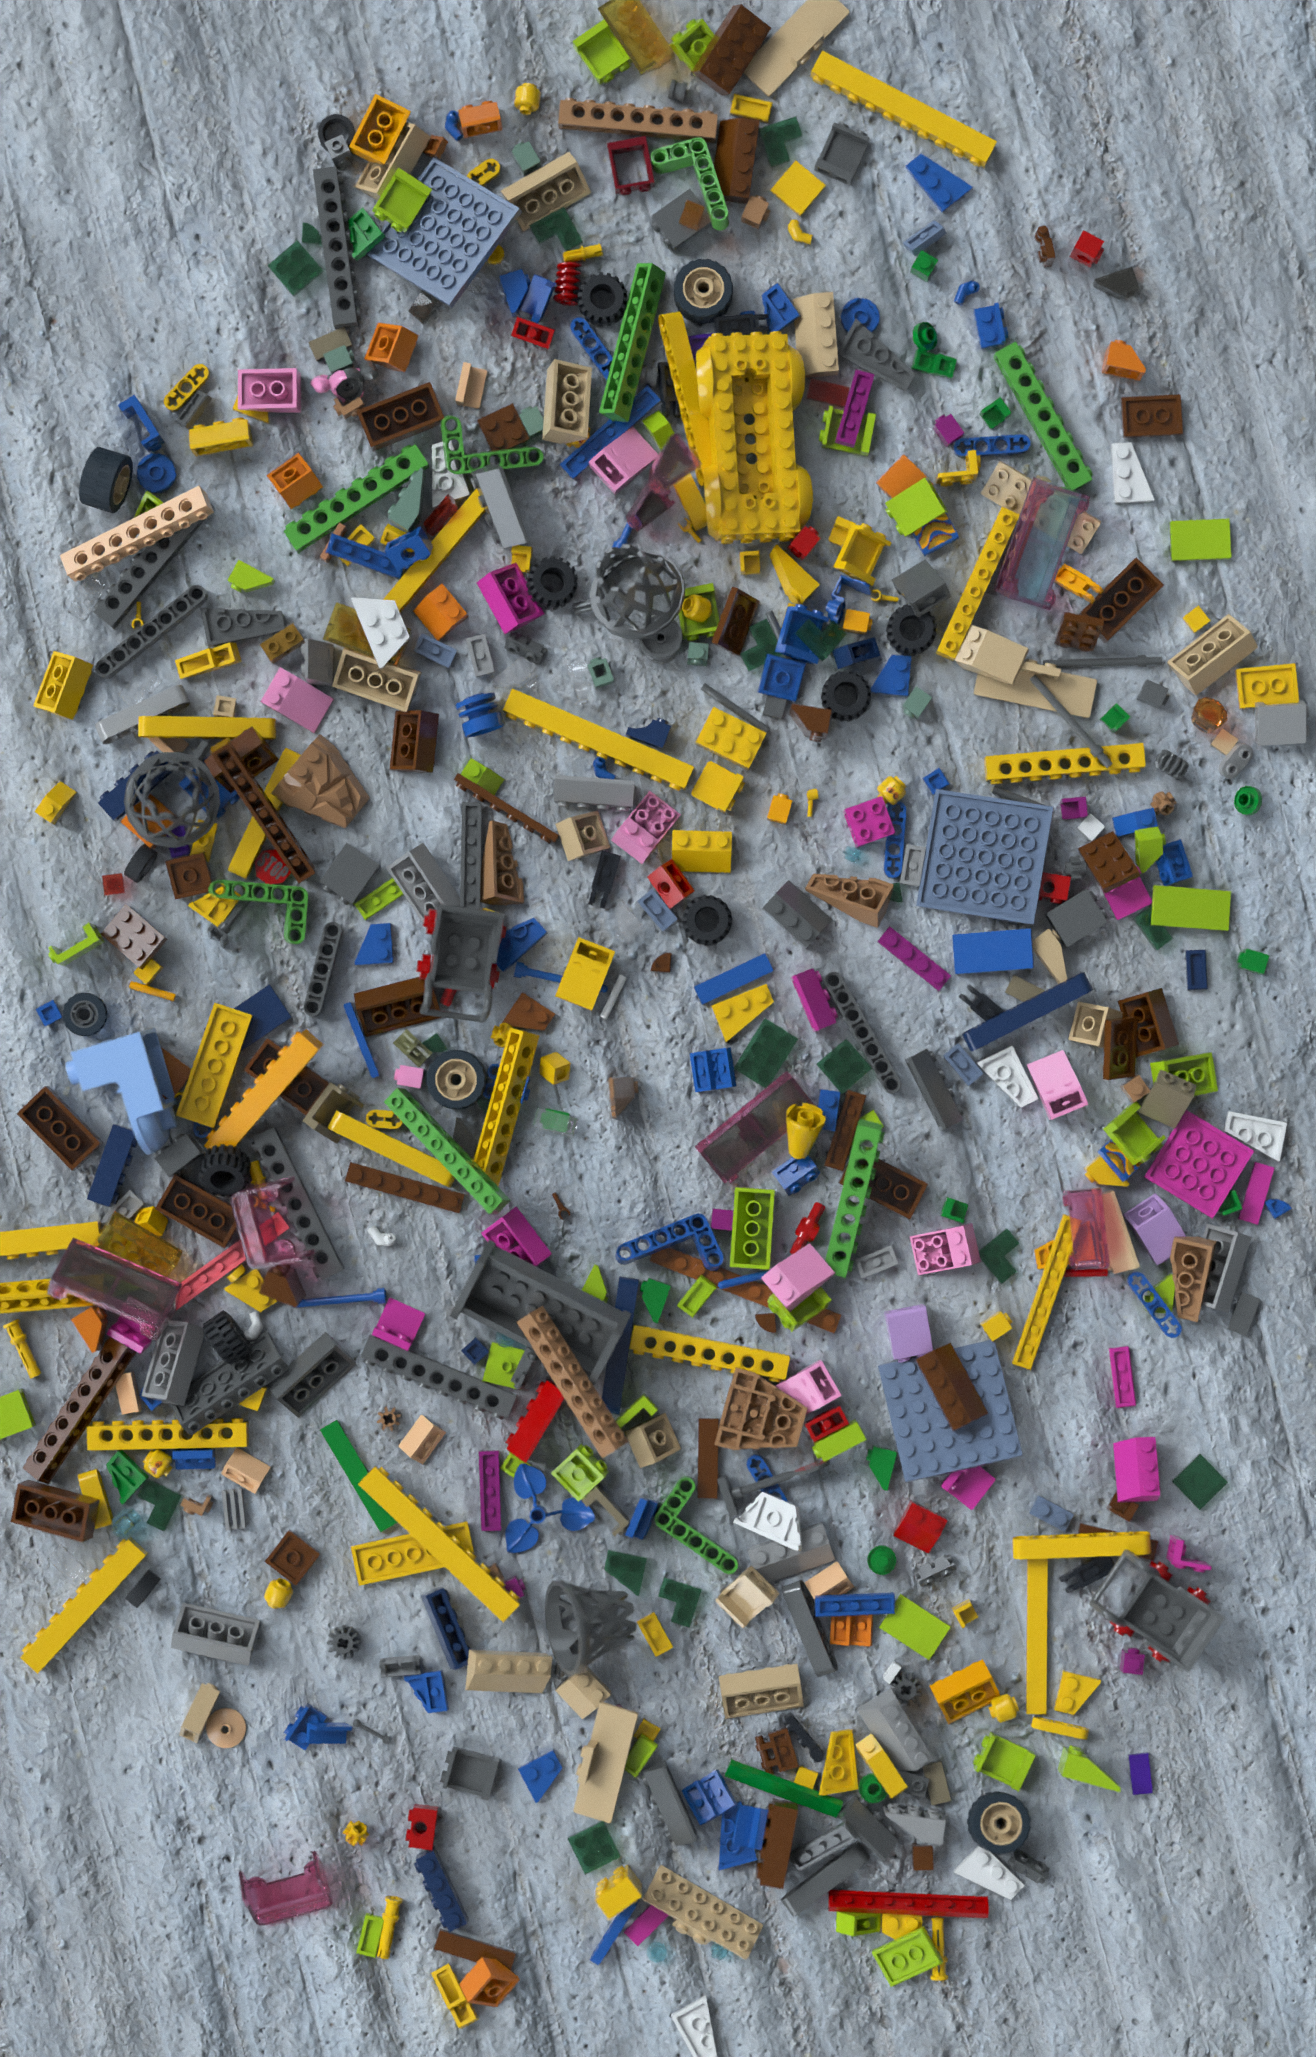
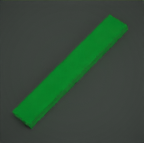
M335 1420L320 1429L380 1533L398 1523L358 1485L369 1472L339 1421Z
M732 1759L725 1771L724 1776L834 1818L837 1817L843 1805L842 1800L829 1795L821 1796L818 1791Z

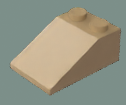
M970 625L955 661L962 669L1014 685L1029 649L991 631Z

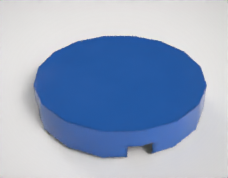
M854 298L848 301L840 315L841 325L847 333L855 319L860 321L871 333L877 329L880 321L877 306L866 298Z
M151 453L145 456L138 464L137 479L140 485L147 491L162 493L169 490L174 484L176 468L172 460L166 455Z

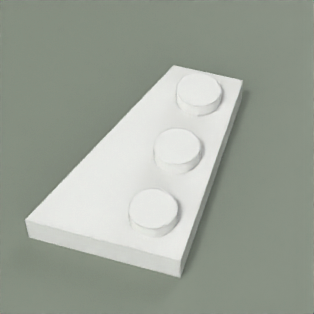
M1013 1046L976 1063L1020 1108L1038 1100Z

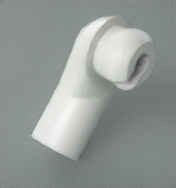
M375 1225L367 1230L374 1242L379 1246H391L396 1240L394 1234L380 1233Z
M259 1311L249 1314L252 1325L244 1332L247 1340L257 1339L263 1330Z

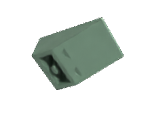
M422 468L419 471L415 470L409 479L411 483L407 488L404 487L398 496L400 498L397 504L393 503L388 510L390 523L405 533L416 529L421 522L426 477Z

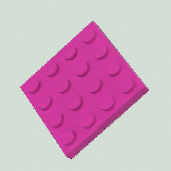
M1186 1110L1144 1178L1213 1219L1254 1150Z

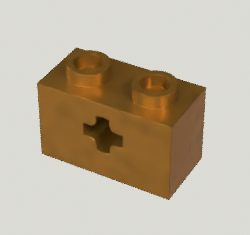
M292 623L261 643L260 646L272 664L299 648L302 644H305V640Z

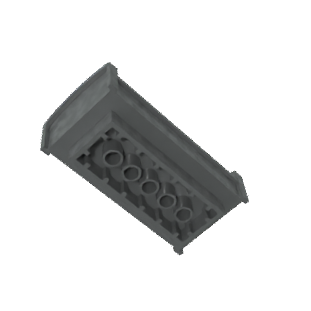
M488 1240L450 1317L457 1320L460 1313H463L533 1349L517 1322L543 1306L589 1378L588 1380L594 1386L632 1313L626 1310L623 1312L495 1246V1242Z

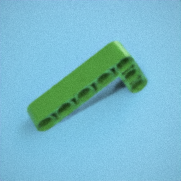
M693 138L654 150L651 154L652 168L657 174H665L693 166L713 228L719 231L726 229L729 225L728 209L705 140Z
M448 415L441 421L445 466L453 474L471 473L490 464V458L493 455L498 456L499 462L497 465L503 469L536 466L543 460L542 451L536 447L464 454L460 420L455 416ZM450 419H453L456 423L453 430H448L446 427V423ZM455 439L458 446L455 450H450L448 443ZM536 451L538 457L532 462L529 460V453ZM512 453H517L518 461L512 464L509 461V457ZM474 457L479 459V465L476 468H472L470 465V461ZM458 459L460 462L459 468L452 470L451 462Z
M216 880L209 885V894L217 899L286 904L284 939L291 945L303 942L306 931L308 893L304 888L230 880ZM216 884L223 886V893L221 895L215 892ZM237 885L243 889L241 896H237L234 892ZM256 887L262 889L263 894L261 898H257L254 895ZM275 889H279L282 892L280 900L274 897ZM295 891H299L302 895L299 902L293 898ZM294 910L300 913L298 921L292 919V912ZM293 930H296L299 934L296 941H293L290 937V933Z
M681 1477L655 1514L656 1525L724 1573H734L738 1568L737 1558L677 1516L695 1490V1482L692 1477ZM685 1480L692 1483V1487L688 1491L681 1488V1483ZM678 1497L681 1503L679 1506L673 1507L669 1503L670 1499ZM665 1513L669 1516V1521L667 1523H660L658 1516ZM677 1525H683L686 1531L678 1535L674 1529ZM694 1536L702 1539V1543L699 1546L691 1544V1539ZM709 1548H716L718 1555L716 1557H709L707 1551ZM732 1559L735 1565L733 1568L727 1569L723 1565L724 1561Z

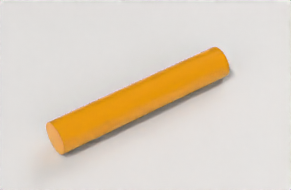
M131 981L129 989L173 1002L176 997L174 993Z

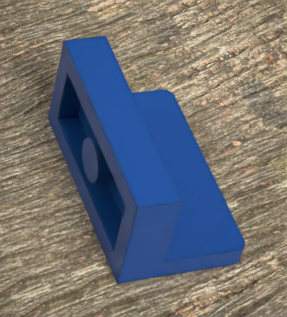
M537 274L532 278L521 307L522 311L533 316L531 321L539 323L543 319L556 286L555 282Z
M307 1722L306 1743L346 1744L347 1731H352L353 1726L345 1722Z
M740 1804L732 1844L761 1850L768 1810Z

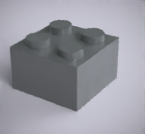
M181 1133L172 1140L174 1143L171 1146L165 1145L156 1152L158 1156L154 1159L168 1177L178 1174L205 1153L192 1134Z

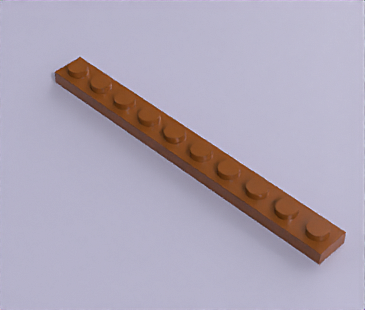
M670 1247L652 1254L650 1262L696 1280L702 1274L714 1283L717 1288H719L718 1283L720 1281L741 1276L721 1267L716 1271H709L705 1268L702 1260ZM757 1281L722 1289L765 1307H768L767 1301L770 1295L773 1294L767 1285ZM824 1309L806 1323L835 1333L841 1314Z

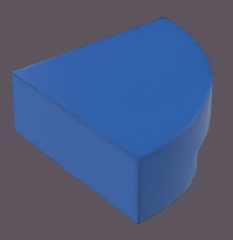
M1270 1199L1264 1202L1274 1219L1292 1209L1289 1204L1282 1200Z

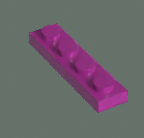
M855 370L835 443L854 448L875 374Z
M890 926L877 941V943L937 991L951 977L949 973Z
M499 1450L479 1451L481 1531H501Z

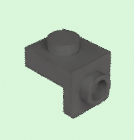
M343 135L325 142L332 162L337 169L344 168L354 161Z

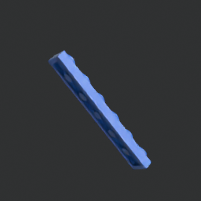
M647 385L634 397L628 422L612 421L609 419L581 447L577 448L560 463L562 469L574 480L589 466V461L633 427L661 402V399Z

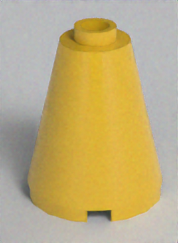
M803 1103L802 1106H796V1104H793L786 1112L788 1151L795 1159H803L808 1156L825 1124L826 1117L823 1116V1111L815 1105Z

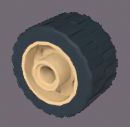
M707 258L692 260L687 265H684L674 281V302L683 317L693 323L710 324L713 323L714 317H722L727 313L732 303L733 282L726 268L720 265L719 262ZM700 290H706L707 292H706V293H701V292H699V291H700Z
M102 447L95 448L90 453L81 475L79 484V499L81 503L110 513L117 512L124 503L130 488L133 472L131 457Z
M450 1050L437 1056L430 1064L426 1075V1084L429 1093L439 1105L448 1109H466L476 1104L482 1098L486 1089L487 1073L484 1065L475 1055L463 1050ZM456 1074H459L462 1078L459 1085H454L452 1082V1078Z
M999 1791L988 1792L980 1796L973 1802L968 1812V1831L973 1841L981 1848L995 1854H1008L1009 1852L1016 1851L1027 1840L1031 1829V1818L1027 1808L1023 1805L1024 1803L1013 1795ZM1001 1818L1002 1825L997 1828L996 1820Z

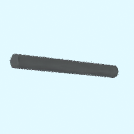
M706 683L700 689L752 726L766 733L770 729Z

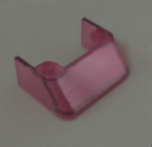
M294 1176L259 1184L238 1191L231 1197V1206L246 1262L253 1269L301 1261L315 1253L314 1249L296 1252L292 1241L289 1239L278 1240L268 1202L275 1201L280 1195L279 1188L295 1181Z
M1088 1187L1063 1190L1065 1195H1062L1063 1206L1067 1207L1069 1211L1073 1250L1072 1254L1069 1255L1071 1269L1109 1268L1101 1188Z
M312 1851L313 1861L308 1862L304 1866V1873L266 1883L265 1879L258 1876L247 1880L243 1871L238 1872L242 1900L257 1925L263 1926L329 1908L333 1904L324 1866L316 1851Z

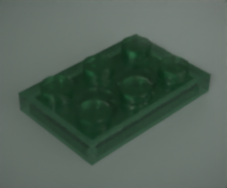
M764 1018L735 1064L734 1069L767 1089L798 1038Z

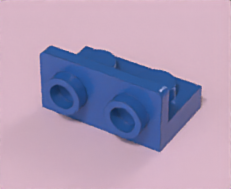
M994 303L993 306L974 309L980 348L985 349L1004 345L1006 338H1008V331L1006 326L1003 327L1004 311L1002 307L999 308V303Z
M1181 839L1163 845V854L1155 861L1163 885L1167 886L1193 877Z
M808 1155L803 1159L790 1158L772 1171V1174L788 1196H790L791 1194L798 1193L808 1182L816 1180L820 1171Z
M215 1448L175 1449L172 1451L177 1470L214 1469L216 1467Z
M308 1703L305 1707L300 1706L295 1714L297 1720L294 1724L289 1723L284 1731L286 1734L284 1740L291 1741L303 1750H306L309 1745L306 1743L307 1722H324L327 1718V1715Z

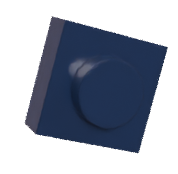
M477 1337L461 1350L474 1365L489 1352Z

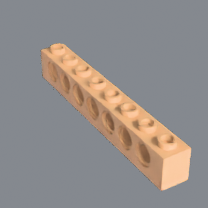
M197 486L61 554L60 557L67 575L75 582L81 581L94 572L102 571L104 567L110 564L118 563L128 555L136 554L146 546L154 545L156 541L164 537L172 536L174 532L180 529L188 528L198 520L206 519L214 511L207 493L200 486Z

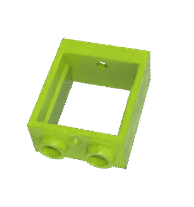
M853 1419L848 1425L814 1442L815 1445L812 1446L816 1457L818 1459L822 1458L825 1462L865 1441L866 1438L856 1419Z

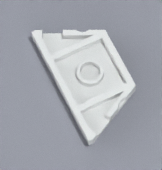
M353 597L351 601L381 670L397 654L399 649L406 644L410 636L394 600Z
M762 1492L755 1502L750 1504L745 1509L746 1511L733 1522L796 1551L802 1550L799 1507L769 1493Z

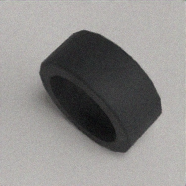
M332 114L321 121L318 127V137L321 146L327 152L325 133L327 128L334 123H341L348 129L346 143L349 148L356 133L353 123L349 118L341 114Z
M146 844L140 846L127 864L124 875L139 883L154 864L158 852L153 848H149Z
M149 1569L125 1599L138 1608L161 1578Z

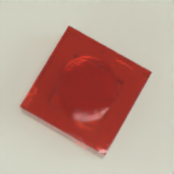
M123 873L102 876L105 896L125 893Z

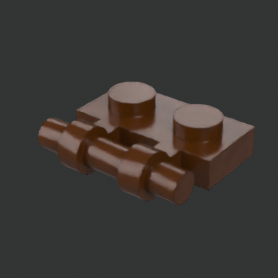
M1039 226L1034 236L1035 241L1040 243V251H1037L1039 263H1043V268L1052 266L1056 256L1048 228L1046 226Z
M786 1727L769 1732L770 1741L764 1742L762 1735L755 1737L757 1743L755 1747L757 1752L760 1753L762 1769H765V1772L774 1774L772 1766L778 1765L780 1772L799 1767ZM773 1748L775 1758L769 1759L767 1749Z

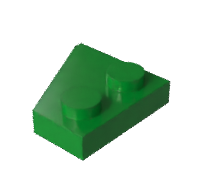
M363 207L348 220L349 229L351 230L350 241L354 249L352 257L358 262L386 236Z
M118 1450L106 1464L109 1473L112 1475L114 1487L118 1488L121 1496L119 1500L122 1505L131 1498L149 1477L123 1450Z

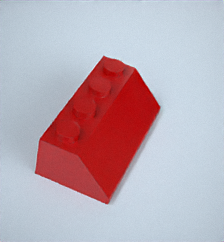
M549 1379L545 1383L541 1381L536 1390L539 1393L535 1400L531 1398L526 1407L529 1410L525 1417L521 1415L515 1425L519 1428L515 1434L511 1432L505 1442L508 1444L506 1449L525 1463L564 1400L556 1384Z

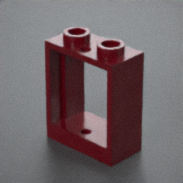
M646 136L607 143L615 193L626 196L630 195L632 191H650L654 187V177ZM643 150L648 180L619 185L614 155Z

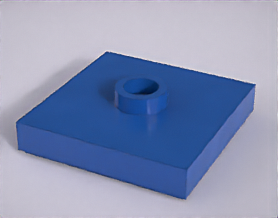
M767 654L757 692L796 702L806 663Z

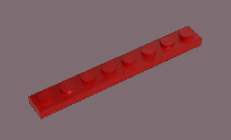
M830 1890L828 1893V1911L988 1918L989 1916L988 1897L850 1890Z

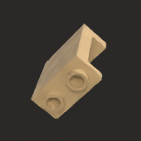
M751 1565L722 1590L715 1601L737 1624L744 1628L766 1606L769 1607L775 1601L779 1592Z

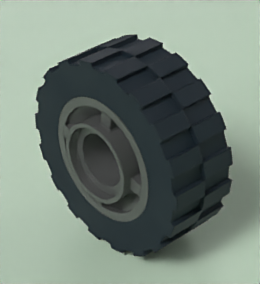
M85 992L70 997L62 1011L65 1026L72 1033L79 1036L97 1034L103 1029L108 1015L103 1001L96 995ZM83 1009L90 1011V1017L87 1020L80 1018V1012Z

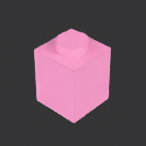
M400 1065V1068L395 1070L394 1080H397V1085L422 1089L425 1069Z

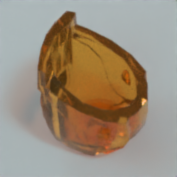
M1208 697L1197 701L1191 716L1193 725L1207 734L1219 729L1228 720L1227 711L1219 701Z

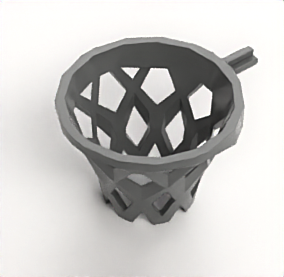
M622 544L621 548L611 547L604 552L603 560L597 562V575L591 585L590 599L573 603L572 605L575 615L593 611L599 622L613 635L628 640L646 639L655 636L670 626L679 614L685 597V582L682 574L670 559L659 553L640 551L632 545ZM640 558L646 566L641 567L640 570L642 583H630L627 593L618 587H612L609 591L605 581L611 572L622 563ZM662 571L666 572L673 579V585H664L660 577ZM648 574L654 575L660 585H651ZM636 590L645 593L646 605L634 600ZM673 591L672 599L670 600L668 592ZM664 594L668 605L664 612L653 609L654 596ZM615 596H618L625 602L622 611L616 605ZM613 607L621 617L618 621L610 619L607 608ZM634 609L646 613L645 625L638 627L628 618ZM652 615L659 616L658 618L650 622Z
M202 740L193 755L182 752L158 753L146 758L131 774L126 784L124 805L128 821L139 836L157 846L177 848L193 844L209 832L214 825L220 808L219 787L209 768L203 763L212 745ZM166 761L170 762V764H167V765L157 766V765L162 764V763H164V762H166ZM183 765H189L193 767L194 769H196V773L191 770H188ZM164 770H177L185 773L195 787L192 806L183 809L178 816L168 812L159 813L153 802L148 799L151 780ZM148 773L146 779L138 787L137 780L139 777ZM193 775L199 778V783H198V781L193 777ZM202 781L208 785L209 796L207 799L202 791ZM144 786L143 794L141 795L139 791ZM201 793L204 802L199 805L198 796ZM137 796L142 803V814L134 811L133 804ZM145 806L150 809L152 816L145 815ZM205 807L207 818L204 822H195L198 812ZM187 814H194L192 823L183 821ZM137 817H139V818H141V819L143 820V824L140 822V820H139ZM168 819L173 824L166 828L161 822L162 820ZM146 820L156 822L162 831L155 834L149 831ZM178 826L189 827L185 836L177 837L171 831ZM193 827H199L191 833ZM168 834L170 837H163L161 835Z
M553 1580L550 1583L545 1597V1620L549 1643L556 1659L555 1675L559 1674L560 1677H563L564 1673L569 1676L586 1673L587 1665L608 1651L634 1640V1636L631 1634L636 1631L637 1623L626 1618L635 1610L633 1603L624 1601V1599L628 1598V1594L625 1591L590 1590L566 1583L564 1580ZM560 1595H567L571 1603L560 1598ZM559 1605L566 1609L562 1614H560ZM618 1607L625 1609L619 1615L614 1614V1612L618 1610ZM570 1614H574L576 1617L578 1629L575 1632L562 1628L561 1620ZM598 1623L604 1624L599 1634L590 1631ZM621 1626L627 1627L620 1634H615L619 1629H621ZM579 1640V1654L572 1655L570 1649Z

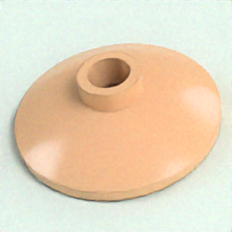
M222 1708L215 1711L209 1717L206 1732L214 1745L221 1748H231L239 1744L244 1738L246 1723L238 1711L231 1708ZM227 1726L229 1732L224 1733L222 1727Z

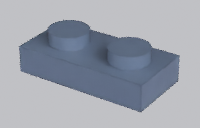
M934 220L904 241L903 244L905 249L916 256L921 250L924 251L947 233L944 227Z
M421 633L413 650L415 653L446 668H450L458 650Z
M653 889L637 901L662 932L678 920Z
M959 1043L943 1055L967 1086L984 1074Z
M1039 1495L1029 1511L1033 1516L1064 1532L1074 1516L1073 1513Z

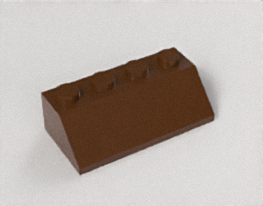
M747 118L720 120L714 169L725 201L747 204L749 201L760 120Z
M416 977L354 993L356 1010L365 1037L442 1018L420 1013L424 1000L425 980ZM433 987L432 1001L429 1009L440 1010L435 987Z
M951 1343L934 1349L915 1360L952 1432L988 1414Z

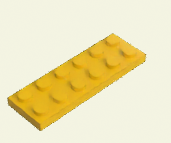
M214 1002L176 1116L212 1128L215 1127L253 1015Z
M468 1521L445 1526L448 1529L446 1532L451 1537L455 1535L462 1542L460 1546L465 1551L469 1549L475 1554ZM410 1533L351 1546L359 1586L444 1568Z

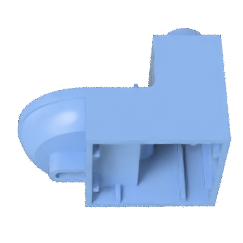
M152 1028L70 1052L73 1060L66 1062V1070L71 1084L76 1085L80 1083L81 1089L84 1091L108 1083H118L120 1089L117 1093L121 1092L131 1127L141 1149L147 1155L156 1153L157 1150L161 1149L169 1138V1129L177 1127L172 1106L178 1104L176 1098L174 1099V1091L156 1029Z

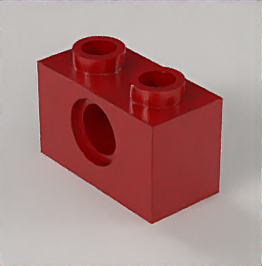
M1083 230L1070 257L1090 268L1093 263H1098L1105 249L1102 248L1104 241Z
M517 317L511 336L550 349L556 330Z
M805 526L786 549L802 561L821 538L818 537L819 533L810 526L808 528Z
M672 859L647 876L669 909L679 904L695 891Z
M1043 872L1038 901H1042V898L1050 899V903L1055 904L1067 901L1071 877ZM1044 883L1052 884L1053 891L1051 893H1046L1043 890Z
M838 1404L804 1422L813 1442H816L848 1425L849 1422Z
M414 1804L413 1809H409L408 1821L412 1822L411 1829L406 1831L405 1841H409L408 1847L425 1850L433 1849L438 1813L437 1806ZM423 1822L426 1824L427 1829L419 1831L416 1828V1824Z

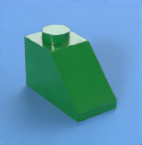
M648 1277L647 1281L643 1280L640 1292H643L642 1298L653 1322L658 1324L671 1285Z
M872 1445V1449L868 1448L865 1460L868 1461V1465L882 1489L888 1491L897 1452L896 1450Z

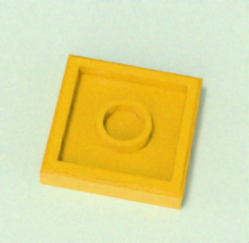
M795 160L771 188L770 192L797 215L801 216L826 185Z

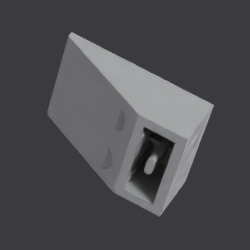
M305 639V644L301 645V653L305 659V664L301 666L302 676L312 686H332L334 681V645Z
M897 1803L883 1805L885 1815L920 1841L939 1845L943 1844L946 1821L940 1810L928 1808V1811H923L917 1806L902 1808Z

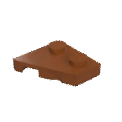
M522 992L502 1023H508L512 1027L545 1031L555 1013Z

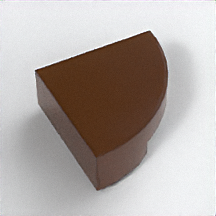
M665 953L657 957L650 971L670 973L672 953Z
M775 1313L755 1314L756 1321L762 1329L776 1333Z

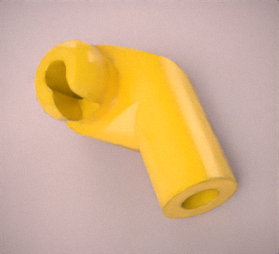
M796 219L791 220L788 224V232L792 239L811 244L812 234L803 233L799 226V221Z

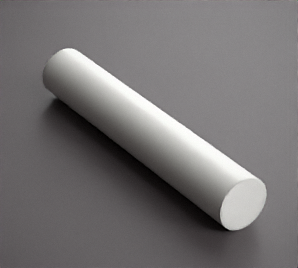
M619 975L600 1017L608 1019L627 979L626 977Z

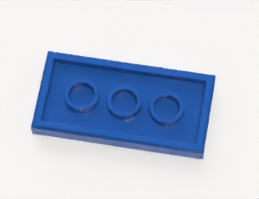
M1031 928L952 935L955 974L1034 968Z

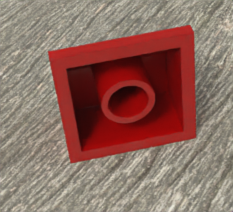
M910 1500L893 1536L929 1554L948 1520L946 1517Z

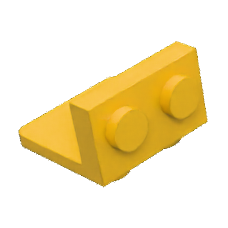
M976 450L968 451L965 457L966 471L939 473L936 478V484H941L942 487L952 486L955 482H960L961 485L972 484V481H975L977 478L979 467H981L980 455L976 456Z
M709 761L691 794L693 797L725 814L727 809H732L736 801L733 799L736 792L740 793L745 785L743 782L744 776L738 773L734 774Z

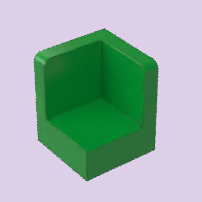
M999 397L982 409L979 415L989 429H993L1009 418L1012 412L1002 398Z
M1116 703L1100 720L1114 733L1130 716Z
M1230 1190L1218 1209L1219 1215L1224 1216L1242 1209L1235 1190Z
M946 1197L940 1216L964 1223L968 1204Z

